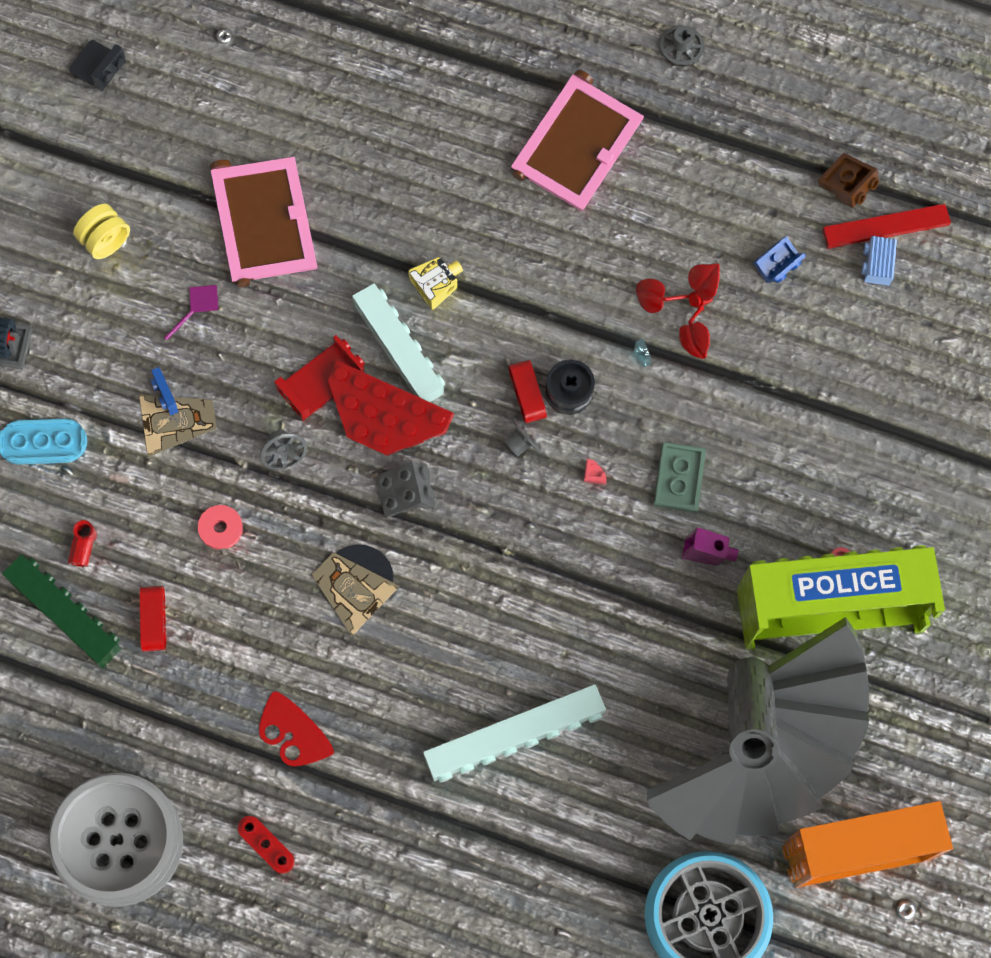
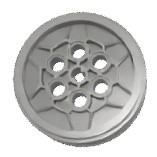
M127 773L98 775L76 786L66 795L56 809L51 821L48 837L50 859L62 882L74 893L86 900L108 907H124L137 904L160 891L176 871L183 849L181 820L170 800L159 788L146 779ZM110 814L114 815L113 824L105 826L104 818ZM132 816H137V825L128 827V819ZM95 834H99L100 842L95 846H91L90 838ZM123 836V844L121 846L117 844L114 847V839L116 837L120 839ZM147 837L148 843L146 847L142 849L137 848L138 839ZM102 856H109L110 862L106 867L99 866V860ZM132 857L134 860L132 867L124 869L122 865L124 859Z

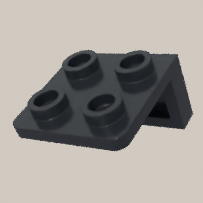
M90 40L70 65L69 71L76 77L103 91L126 61L123 48L115 44L112 49H109L95 40Z

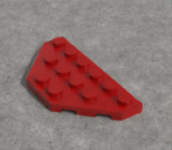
M338 360L328 378L347 438L386 456L421 444L433 437L446 434L454 417V413Z

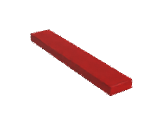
M941 204L825 226L822 231L827 248L830 249L867 242L871 236L888 238L949 226L951 221L946 205Z

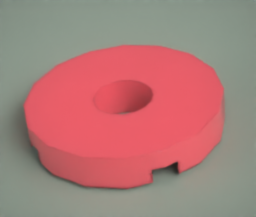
M216 505L202 513L198 521V532L206 546L217 550L227 549L239 541L243 532V524L240 515L233 508L226 505ZM217 523H225L227 527L224 532L218 533L214 530Z

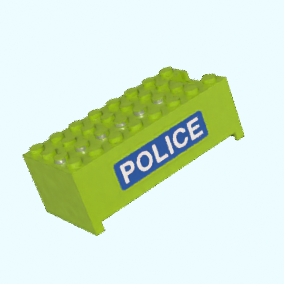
M918 545L909 550H903V547H896L888 552L874 549L867 551V554L847 552L844 556L836 557L835 554H825L821 558L812 559V556H803L795 561L781 558L775 560L774 563H766L764 560L753 562L752 565H749L737 587L745 649H755L754 640L819 634L844 617L848 619L854 630L913 625L915 633L924 632L931 625L929 616L933 614V618H938L945 611L934 547L926 548V545Z

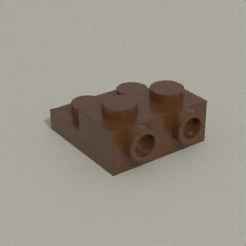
M844 152L818 180L819 187L835 194L836 200L851 208H854L856 204L861 205L866 199V193L870 189L875 190L879 184L878 170Z

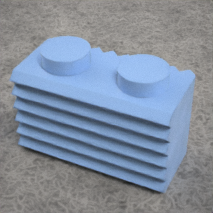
M871 236L869 242L865 243L863 255L866 256V262H863L861 275H865L864 282L890 286L894 276L896 239Z

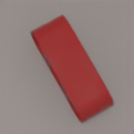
M526 360L508 365L510 378L525 424L547 418L546 408L531 361Z
M164 586L140 587V641L142 652L166 650Z

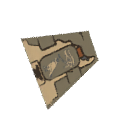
M139 394L148 457L217 429L213 400L173 397L179 413L170 416L168 410H163L158 399L161 396Z
M334 552L312 574L351 636L400 587Z

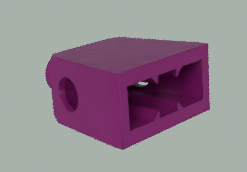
M697 527L685 537L681 559L718 566L724 560L735 562L739 550L729 547V537Z

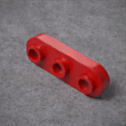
M246 816L240 820L238 824L240 836L275 872L286 874L293 869L295 859L292 853L256 817ZM247 824L254 825V829L251 832L245 830ZM263 841H270V846L262 848ZM280 857H285L287 859L284 865L278 864V859Z

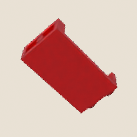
M337 335L333 337V345L288 379L284 380L282 377H279L274 381L276 390L303 421L334 398L328 378L337 360L364 372V361L358 354L354 356L350 351L351 347L345 339L340 340Z

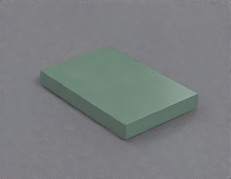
M662 442L653 506L693 513L698 512L706 448Z

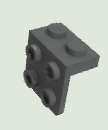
M411 461L377 476V484L385 516L391 517L416 506L425 509L436 507L434 501L435 493L431 488L430 472L426 465Z

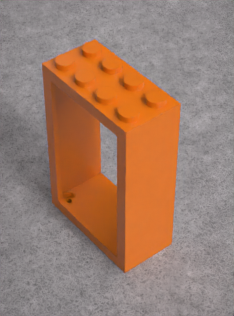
M941 801L799 829L784 841L782 853L784 859H788L790 869L787 870L789 881L794 883L795 888L931 861L952 850L953 846Z

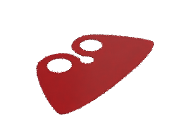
M272 692L261 717L259 735L265 743L275 745L285 738L286 733L291 732L293 734V738L287 740L280 748V756L283 762L289 766H302L333 755L334 749L320 728L290 699L279 692ZM276 725L279 728L280 734L276 739L266 737L265 730L268 726ZM293 745L299 748L300 755L296 760H289L285 756V751L289 746Z

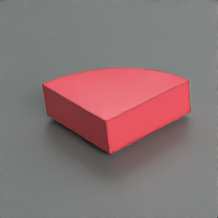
M587 459L584 482L606 485V474L594 460Z

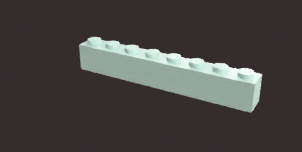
M595 684L424 751V758L433 781L445 782L453 778L452 774L459 771L461 774L468 773L474 770L473 766L480 763L483 766L496 761L495 757L504 754V757L517 753V748L522 746L531 748L539 744L538 740L545 737H547V740L556 738L560 735V731L568 729L569 732L581 727V723L588 720L590 723L596 722L603 718L602 715L605 714L606 708Z

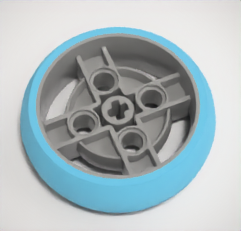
M701 851L690 853L674 860L658 874L651 885L646 899L645 925L649 940L660 958H686L672 945L681 940L695 950L712 953L713 958H761L772 934L773 909L765 885L748 865L724 853ZM702 869H715L725 872L738 880L745 889L734 892L723 883L706 880ZM679 878L684 890L676 900L673 912L674 919L662 923L664 897L670 886ZM694 888L703 889L705 892L703 900H698L694 897ZM726 901L735 903V913L726 911ZM706 910H708L709 913H714L712 922H710L709 919H704ZM755 910V929L752 939L746 949L739 955L734 942L742 932L744 913ZM683 919H688L693 923L691 932H686L682 929L681 922ZM718 932L724 936L723 945H717L713 941L714 933Z

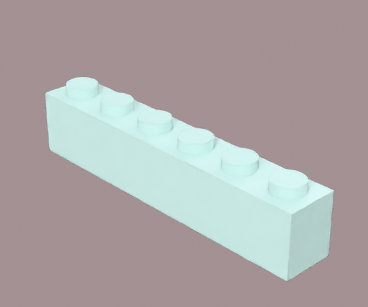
M374 283L353 295V305L412 394L429 402L443 395L444 380L439 374L436 375L432 370L433 364L428 357L424 358L420 352L422 349L418 341L411 339L408 326L404 322L401 323L397 318L399 314L393 305L389 306L387 303V296L383 289H378Z

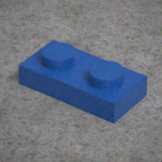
M160 367L151 370L153 378L150 379L154 391L159 390L161 397L158 399L162 409H167L170 416L179 413Z

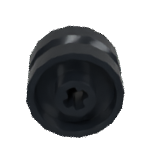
M570 359L562 360L555 364L548 373L545 389L546 399L550 406L557 412L566 415L578 414L585 410L592 400L595 386L594 374L581 361Z

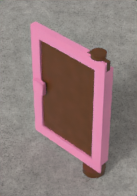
M576 70L512 164L511 170H513V177L517 180L523 181L526 178L583 212L642 122L644 116L592 86L593 78L587 72Z
M295 157L233 167L229 160L212 162L210 170L232 283H237L238 287H246L250 285V280L317 269Z

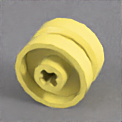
M100 204L90 209L80 218L74 227L73 234L80 244L86 247L93 258L102 259L113 254L122 246L129 236L130 228L122 218L118 217L116 211L110 205Z

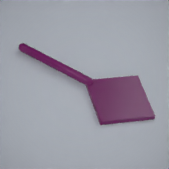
M217 285L189 287L191 310L164 337V340H168L194 312L219 310Z

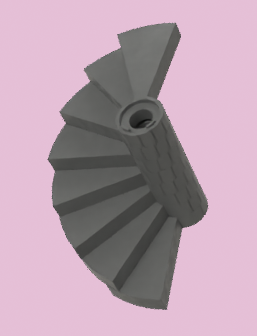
M844 617L771 665L758 658L749 657L736 661L729 668L727 689L730 752L647 791V802L667 825L689 840L697 833L718 842L734 845L736 834L748 836L779 834L781 823L804 817L823 807L822 796L835 788L853 769L852 759L861 746L869 724L867 712L869 682L866 661L860 640L848 619Z

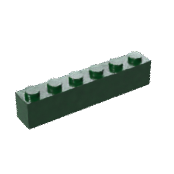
M21 554L2 575L96 664L103 668L121 650L118 644L120 639L111 631L106 633L102 629L104 626L102 622L95 616L90 618L86 614L88 610L79 601L74 603L69 598L72 595L63 586L60 588L56 587L53 584L56 580L47 571L42 574L37 569L40 565L32 557L26 559Z

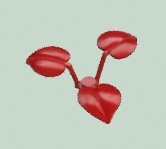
M715 263L693 266L688 274V282L695 291L685 295L664 297L665 287L660 281L653 278L639 281L636 285L637 297L643 309L649 313L661 311L664 305L663 301L689 298L690 305L697 308V310L689 319V325L680 327L679 340L683 348L692 356L701 359L707 358L710 346L709 331L704 324L700 322L693 323V321L704 310V305L713 301V297L717 293L720 265Z

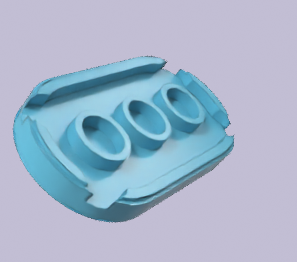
M72 419L17 420L7 424V427L0 431V454L6 461L17 465L72 462L78 459L87 447V435L84 429Z

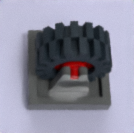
M0 317V366L16 369L24 368L33 331L31 326L15 324L14 319Z

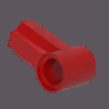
M81 520L73 528L74 537L68 564L88 567L97 531L89 521ZM83 528H90L88 536H80Z

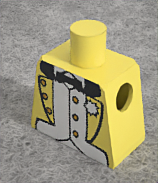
M436 258L410 269L409 280L433 310L456 290L457 279L455 276L462 272L463 269L457 260L446 265L441 258Z

